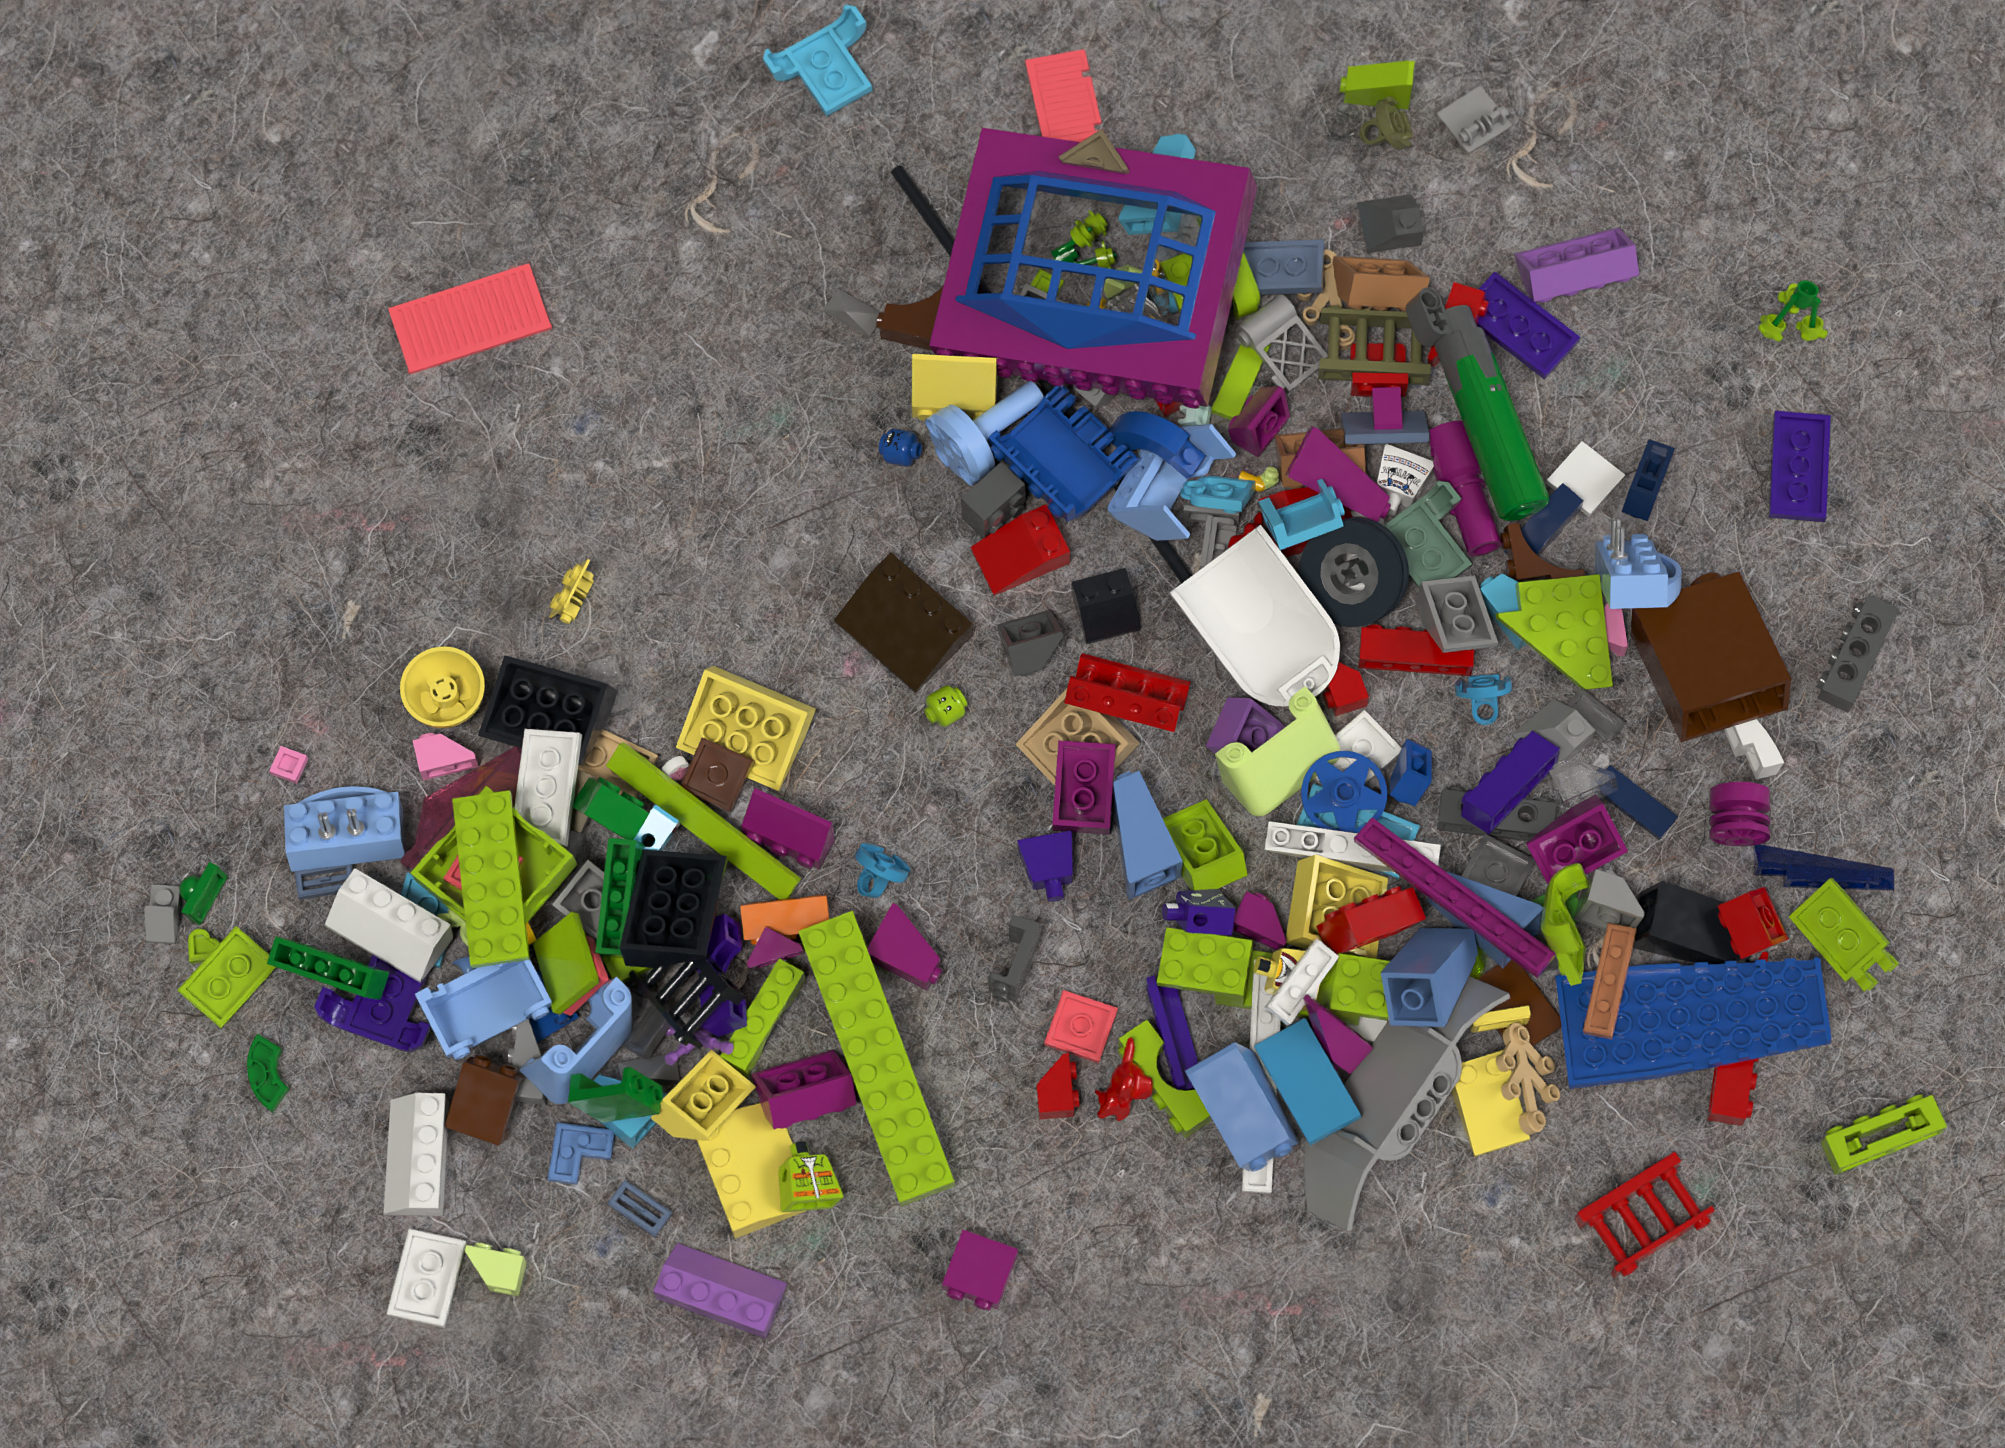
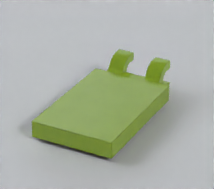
M1833 878L1826 881L1788 916L1845 982L1854 978L1864 992L1870 991L1879 983L1867 972L1872 965L1877 962L1881 969L1887 973L1888 971H1893L1900 964L1885 950L1890 942Z

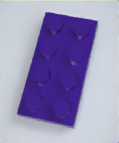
M1495 271L1479 288V290L1485 291L1486 301H1489V306L1485 317L1480 316L1477 327L1484 329L1488 337L1544 380L1580 341V336Z
M1787 411L1774 412L1769 518L1825 522L1827 514L1831 415Z

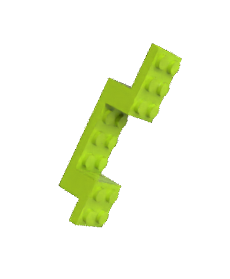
M1166 927L1157 986L1215 994V1004L1251 1009L1254 960L1259 956L1271 960L1273 953L1254 951L1252 940L1214 934L1188 933L1181 929ZM1339 953L1337 963H1334L1320 983L1316 1001L1346 1024L1359 1026L1360 1017L1388 1021L1389 1016L1381 971L1390 961ZM1300 1010L1297 1017L1309 1018L1307 1011Z

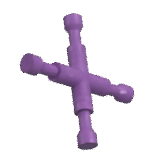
M671 1026L665 1035H673L676 1031ZM703 1027L694 1033L703 1044V1047L720 1049L725 1054H731L734 1046L732 1043L717 1041L716 1038L710 1037L713 1033ZM681 1043L676 1051L669 1052L665 1055L664 1059L667 1064L673 1065L678 1061V1057L682 1054L686 1055L695 1046L690 1043L685 1046Z

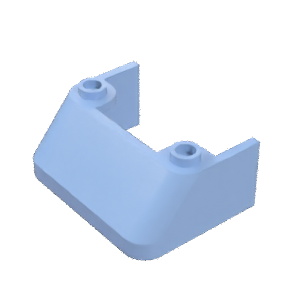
M1212 424L1180 427L1189 434L1187 440L1205 455L1194 474L1189 478L1204 476L1210 470L1213 460L1235 457V451ZM1141 449L1137 455L1139 458L1138 463L1125 475L1108 505V511L1116 520L1156 541L1188 539L1190 533L1170 511L1180 490L1183 488V484L1188 478L1186 479L1160 456Z

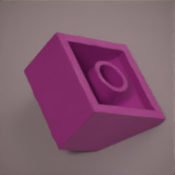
M1260 387L1255 395H1251L1247 399L1244 409L1238 416L1236 415L1232 418L1228 426L1230 439L1233 444L1256 457L1261 455L1290 418L1285 392L1282 387Z

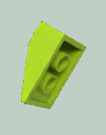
M1207 799L1162 818L1182 859L1181 875L1190 890L1218 889L1248 876L1243 851Z

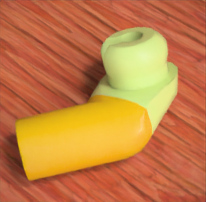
M1268 467L1264 473L1255 476L1242 470L1238 479L1256 481L1255 491L1262 492L1274 487L1278 483L1279 471L1274 467Z

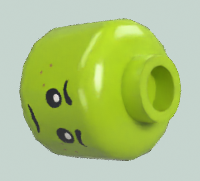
M945 685L926 697L927 708L924 709V713L931 724L937 722L941 727H947L965 716V707L968 704L957 687L952 688Z

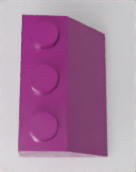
M757 788L753 790L741 826L743 834L758 846L762 843L771 847L770 850L781 857L788 855L797 859L796 862L805 868L812 869V867L820 870L835 841L833 823Z
M834 1050L751 1074L764 1115L773 1129L788 1128L794 1123L804 1120H815L821 1115L841 1112L848 1107L856 1105L852 1075Z

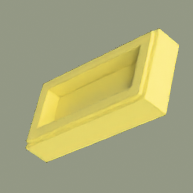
M1529 1006L1486 1012L1470 1026V1030L1473 1033L1507 1028L1515 1022L1526 1025L1531 1016Z

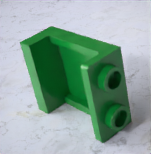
M624 1067L621 1083L601 1086L579 1073L571 1075L568 1103L602 1123L660 1114L663 1088L631 1067Z

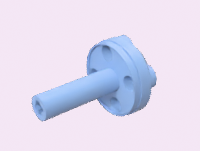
M1029 381L973 421L965 412L952 404L939 409L926 418L925 423L938 458L968 485L972 486L995 467L994 457L987 443L988 437L996 430L1001 432L1037 407L1044 398L1039 388L1032 381Z

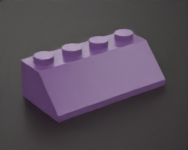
M1619 227L1514 254L1526 293L1534 302H1547L1552 300V297L1559 295H1575L1579 290L1587 288L1599 289L1607 283L1615 281L1626 282L1631 277L1639 275L1635 244Z
M677 1243L663 1265L653 1292L658 1300L766 1339L787 1283Z

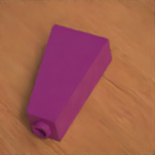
M1310 425L1285 475L1320 493L1317 480L1323 479L1327 487H1333L1336 498L1340 499L1342 505L1378 522L1380 517L1384 519L1391 506L1388 503L1390 497L1318 428Z

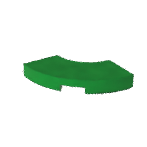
M257 1033L248 1052V1078L251 1089L257 1099L267 1110L273 1113L289 1091V1088L281 1081L278 1074V1060L282 1049Z

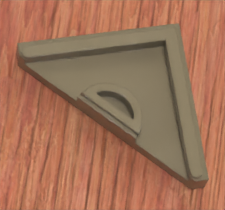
M1102 129L1059 156L1063 164L1121 174L1129 173V169Z

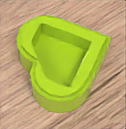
M195 929L188 936L190 964L202 963L220 944L217 939L211 938L204 929Z

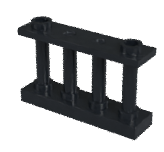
M708 952L706 958L685 962L660 992L655 988L654 984L671 965L653 968L646 977L632 970L629 975L636 983L633 987L642 996L649 998L676 1031L673 1034L674 1037L685 1046L689 1043L698 1049L703 1046L694 1033L722 1001L726 1002L728 999L734 1004L739 1005L745 998L743 993ZM694 969H699L701 971L698 974L699 979L672 1008L667 1000ZM708 985L713 986V994L690 1021L685 1024L680 1017Z

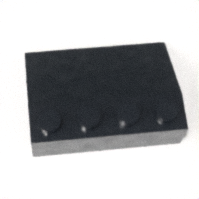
M504 655L478 736L522 749L525 729L582 734L578 765L583 766L609 719L618 691L607 683Z
M642 850L620 944V951L625 966L658 968L706 958L728 860L727 856Z

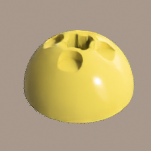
M435 647L418 654L405 668L400 682L401 699L407 711L420 723L433 728H451L466 722L480 707L485 690L484 676L478 663L466 652L453 647Z

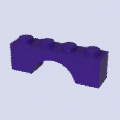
M721 914L714 919L707 952L726 973L731 960L742 950L741 924L726 914ZM708 985L699 995L700 1008L713 994V986ZM728 999L726 1002L722 1001L701 1026L718 1037L746 1027V1001L743 999L739 1005L734 1004Z

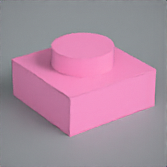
M280 746L269 772L273 776L297 784L308 761V757Z

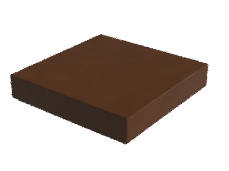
M702 737L680 786L693 796L732 813L754 760Z

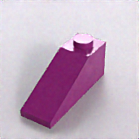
M1306 994L1303 1000L1317 1040L1334 1069L1338 1071L1342 1068L1351 1074L1373 1047L1358 1032Z

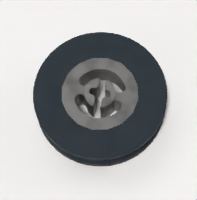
M1351 517L1342 519L1344 527L1309 539L1301 555L1299 576L1334 624L1346 627H1359L1387 616L1398 606L1407 589L1409 566L1401 543L1388 528L1371 519ZM1346 553L1356 554L1363 560L1358 562L1359 558H1354L1345 562L1343 557ZM1362 582L1365 585L1362 591L1349 588Z

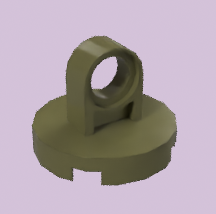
M1389 96L1377 101V117L1366 121L1360 127V138L1365 144L1378 146L1388 141L1398 151L1411 146L1412 143L1408 141V139L1412 138L1410 123L1404 110L1398 112L1394 106L1398 102L1393 97ZM1375 125L1379 129V135L1375 140L1371 141L1367 133L1369 128Z

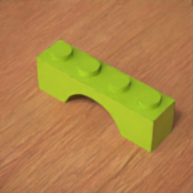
M780 958L746 1012L747 1026L736 1030L730 1038L729 1043H732L734 1046L732 1053H721L720 1055L722 1059L746 1079L762 1055L766 1040L775 1023L785 1009L792 1005L806 982L803 971Z
M1145 1020L1118 1039L1119 1049L1117 1052L1121 1059L1123 1058L1127 1039L1129 1037L1134 1039L1135 1052L1133 1062L1144 1071L1146 1076L1152 1079L1153 1095L1151 1099L1160 1111L1164 1109L1169 1115L1168 1123L1176 1134L1181 1132L1186 1139L1212 1121L1196 1090H1177L1166 1084L1160 1077L1157 1070V1060L1163 1051L1164 1042L1148 1020Z

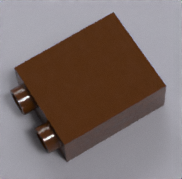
M1739 571L1722 577L1714 572L1701 575L1689 587L1681 589L1679 596L1668 607L1632 608L1631 637L1680 742L1788 710L1791 677Z

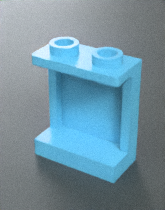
M1323 479L1317 480L1320 490L1318 495L1278 510L1275 509L1269 497L1258 501L1265 525L1280 550L1344 527L1341 516L1345 514L1339 498H1336L1333 487H1327Z

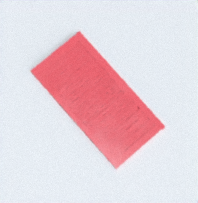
M529 263L388 308L410 375L552 329V324L549 322Z

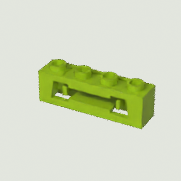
M1922 1094L1908 1099L1905 1106L1896 1108V1105H1891L1879 1111L1880 1115L1870 1119L1869 1115L1854 1120L1852 1122L1853 1126L1843 1129L1842 1126H1837L1826 1132L1827 1136L1824 1137L1821 1145L1834 1174H1840L1942 1134L1947 1125L1933 1095L1923 1098ZM1909 1117L1908 1121L1905 1122L1908 1130L1869 1144L1862 1152L1858 1153L1859 1149L1862 1148L1859 1139L1898 1125L1904 1118ZM1855 1138L1851 1142L1846 1143L1847 1140Z

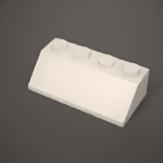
M355 868L338 890L325 923V927L420 983L453 939L451 924Z
M414 1093L391 1100L384 1215L443 1216L448 1128L445 1127V1123L449 1113V1100L445 1093Z

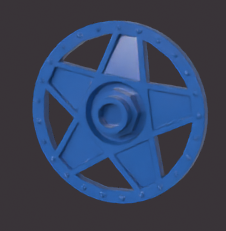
M1337 751L1319 758L1309 768L1302 783L1301 800L1306 815L1316 827L1359 833L1365 824L1355 829L1358 810H1377L1373 818L1378 821L1386 806L1387 786L1380 769L1369 758L1356 752ZM1337 758L1356 759L1344 772L1327 762ZM1369 768L1378 779L1381 795L1364 786ZM1315 772L1323 789L1308 799V784ZM1333 812L1338 829L1325 825L1314 814Z

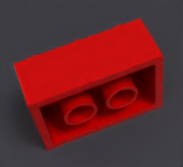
M1401 886L1384 892L1385 894L1380 896L1378 894L1361 900L1362 902L1355 904V902L1338 908L1339 910L1325 915L1326 921L1316 926L1323 944L1339 955V953L1342 954L1398 934L1425 920L1426 917L1414 888L1402 890Z

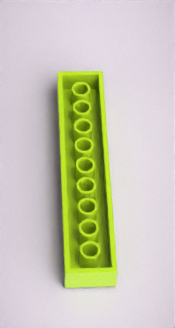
M853 911L798 931L901 1207L955 1187V1181Z

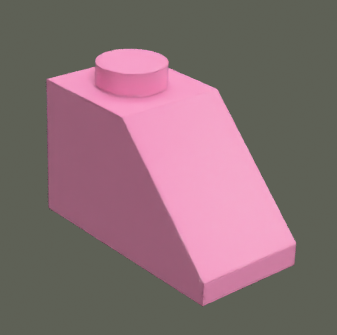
M426 733L421 735L419 739L413 740L418 767L423 781L479 767L476 756L472 751L442 734Z

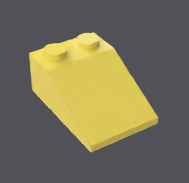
M1503 1050L1462 1062L1460 1079L1451 1091L1474 1157L1530 1140L1529 1135L1525 1134L1519 1125V1116L1523 1113L1519 1097L1506 1100L1501 1093V1086L1507 1083L1512 1073L1511 1070L1501 1072L1496 1066V1057L1501 1055Z

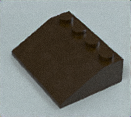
M891 552L870 572L834 619V622L914 693H917L973 636V623Z

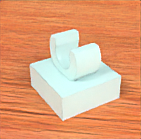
M1181 405L1180 410L1186 414L1185 419H1178V423L1182 427L1209 424L1212 407L1208 405V407L1199 406L1198 409H1193Z

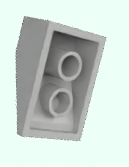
M1475 576L1421 582L1415 603L1422 624L1443 653L1495 647L1498 645Z

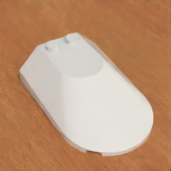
M1261 525L1169 593L1235 682L1252 698L1268 705L1289 706L1290 698L1304 686L1314 696H1317L1332 680L1338 667L1340 641L1336 627L1327 612Z

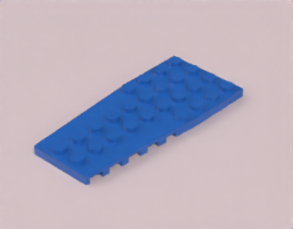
M1814 957V960L1795 961V958H1788L1785 961L1777 962L1755 960V963L1725 961V964L1708 965V962H1698L1695 965L1680 966L1679 963L1630 966L1613 1039L1583 1034L1597 971L1583 972L1582 983L1572 986L1566 975L1555 976L1569 1089L1658 1079L1827 1045L1832 1042L1819 957Z

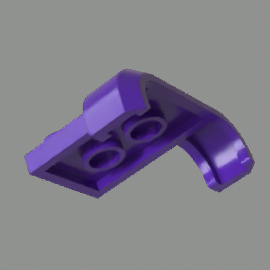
M373 955L369 966L389 972L381 1000L366 998L356 994L354 1001L351 1002L338 996L333 990L322 987L314 1007L319 1018L326 1023L401 1051L414 1052L423 1048L431 1029L430 1024L421 1021L419 1024H414L409 1021L417 1004L415 993L423 989L430 971L420 983Z

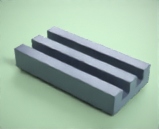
M353 864L294 871L299 900L337 894L343 884L304 891L303 889L344 882L352 873ZM347 870V874L302 882L304 877Z
M626 1180L623 1181L607 1203L609 1207L654 1238L658 1236L660 1229H663L666 1221L673 1215L667 1208ZM628 1190L661 1213V1218L659 1219L624 1195L623 1192ZM618 1199L632 1207L634 1210L648 1218L656 1225L652 1227L643 1220H641L639 1217H637L636 1215L625 1209L623 1206L618 1204Z

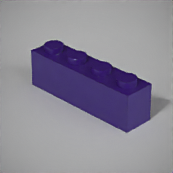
M1531 731L1524 739H1518L1512 751L1508 755L1504 754L1498 760L1496 767L1491 772L1487 771L1481 777L1475 789H1469L1464 794L1461 801L1463 803L1461 816L1487 834H1490L1556 767L1560 748L1534 731Z

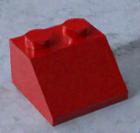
M1765 887L1747 892L1718 905L1720 911L1718 912L1719 920L1723 927L1728 928L1732 937L1730 939L1732 949L1737 955H1740L1741 959L1789 940Z

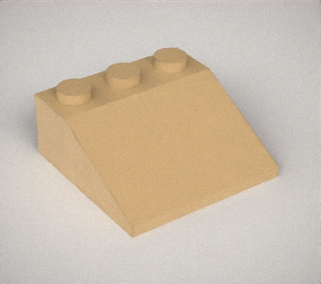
M1067 688L1016 743V746L1054 786L1058 740L1116 744L1114 769L1140 744L1114 716L1065 704Z

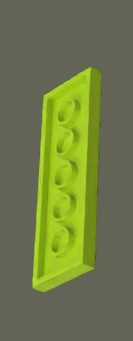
M508 790L454 798L452 801L471 968H479L530 960L511 792Z

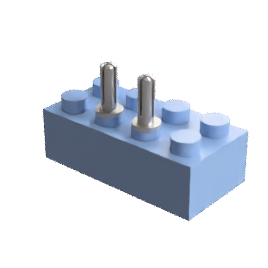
M1615 518L1611 519V535L1603 536V541L1595 542V575L1600 574L1601 589L1609 608L1668 607L1676 600L1681 591L1682 570L1680 565L1670 557L1658 553L1652 540H1648V536L1645 534L1631 535V540L1624 541L1625 529L1621 527V520L1619 518H1616V520Z
M339 787L316 793L297 804L284 805L285 849L291 872L406 858L403 809L398 792L388 793L369 787Z

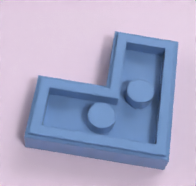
M557 1123L548 1181L577 1185L582 1157L611 1160L615 1137L614 1132L604 1128Z

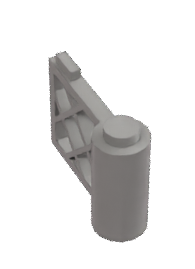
M1278 294L1237 327L1238 334H1236L1238 341L1247 348L1249 346L1254 349L1274 375L1270 378L1275 386L1285 389L1287 393L1318 369L1319 361L1315 364L1303 363L1305 348L1315 350L1320 358L1328 356L1297 316L1292 303L1282 294ZM1293 325L1301 332L1300 343L1286 341L1287 330ZM1282 334V340H1275ZM1270 343L1281 345L1280 360L1270 358L1263 348ZM1286 346L1300 348L1298 362L1284 360ZM1284 365L1298 367L1297 378L1291 383L1283 375ZM1303 368H1309L1307 371H1305V372L1302 374V369H1303Z

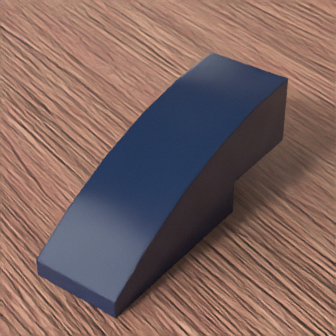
M1564 483L1549 497V502L1545 508L1535 513L1521 529L1526 543L1537 556L1562 532L1563 527L1582 508L1584 500Z

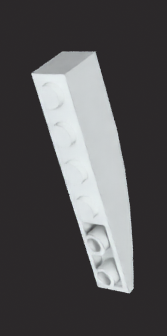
M1270 821L1268 823L1265 851L1300 858H1307L1316 854L1356 868L1395 873L1354 842V837L1358 833ZM1404 840L1438 866L1441 845Z

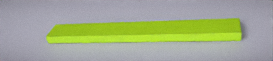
M622 742L618 745L606 767L658 807L679 820L680 824L719 854L727 856L728 861L779 900L790 898L801 881L799 876L626 743Z

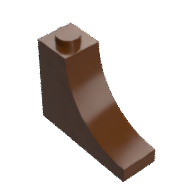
M943 286L930 297L915 303L901 305L886 303L884 312H879L876 328L880 329V338L932 350L929 344Z

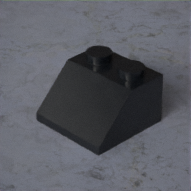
M1126 568L1072 582L1071 594L1086 644L1141 630L1134 593Z

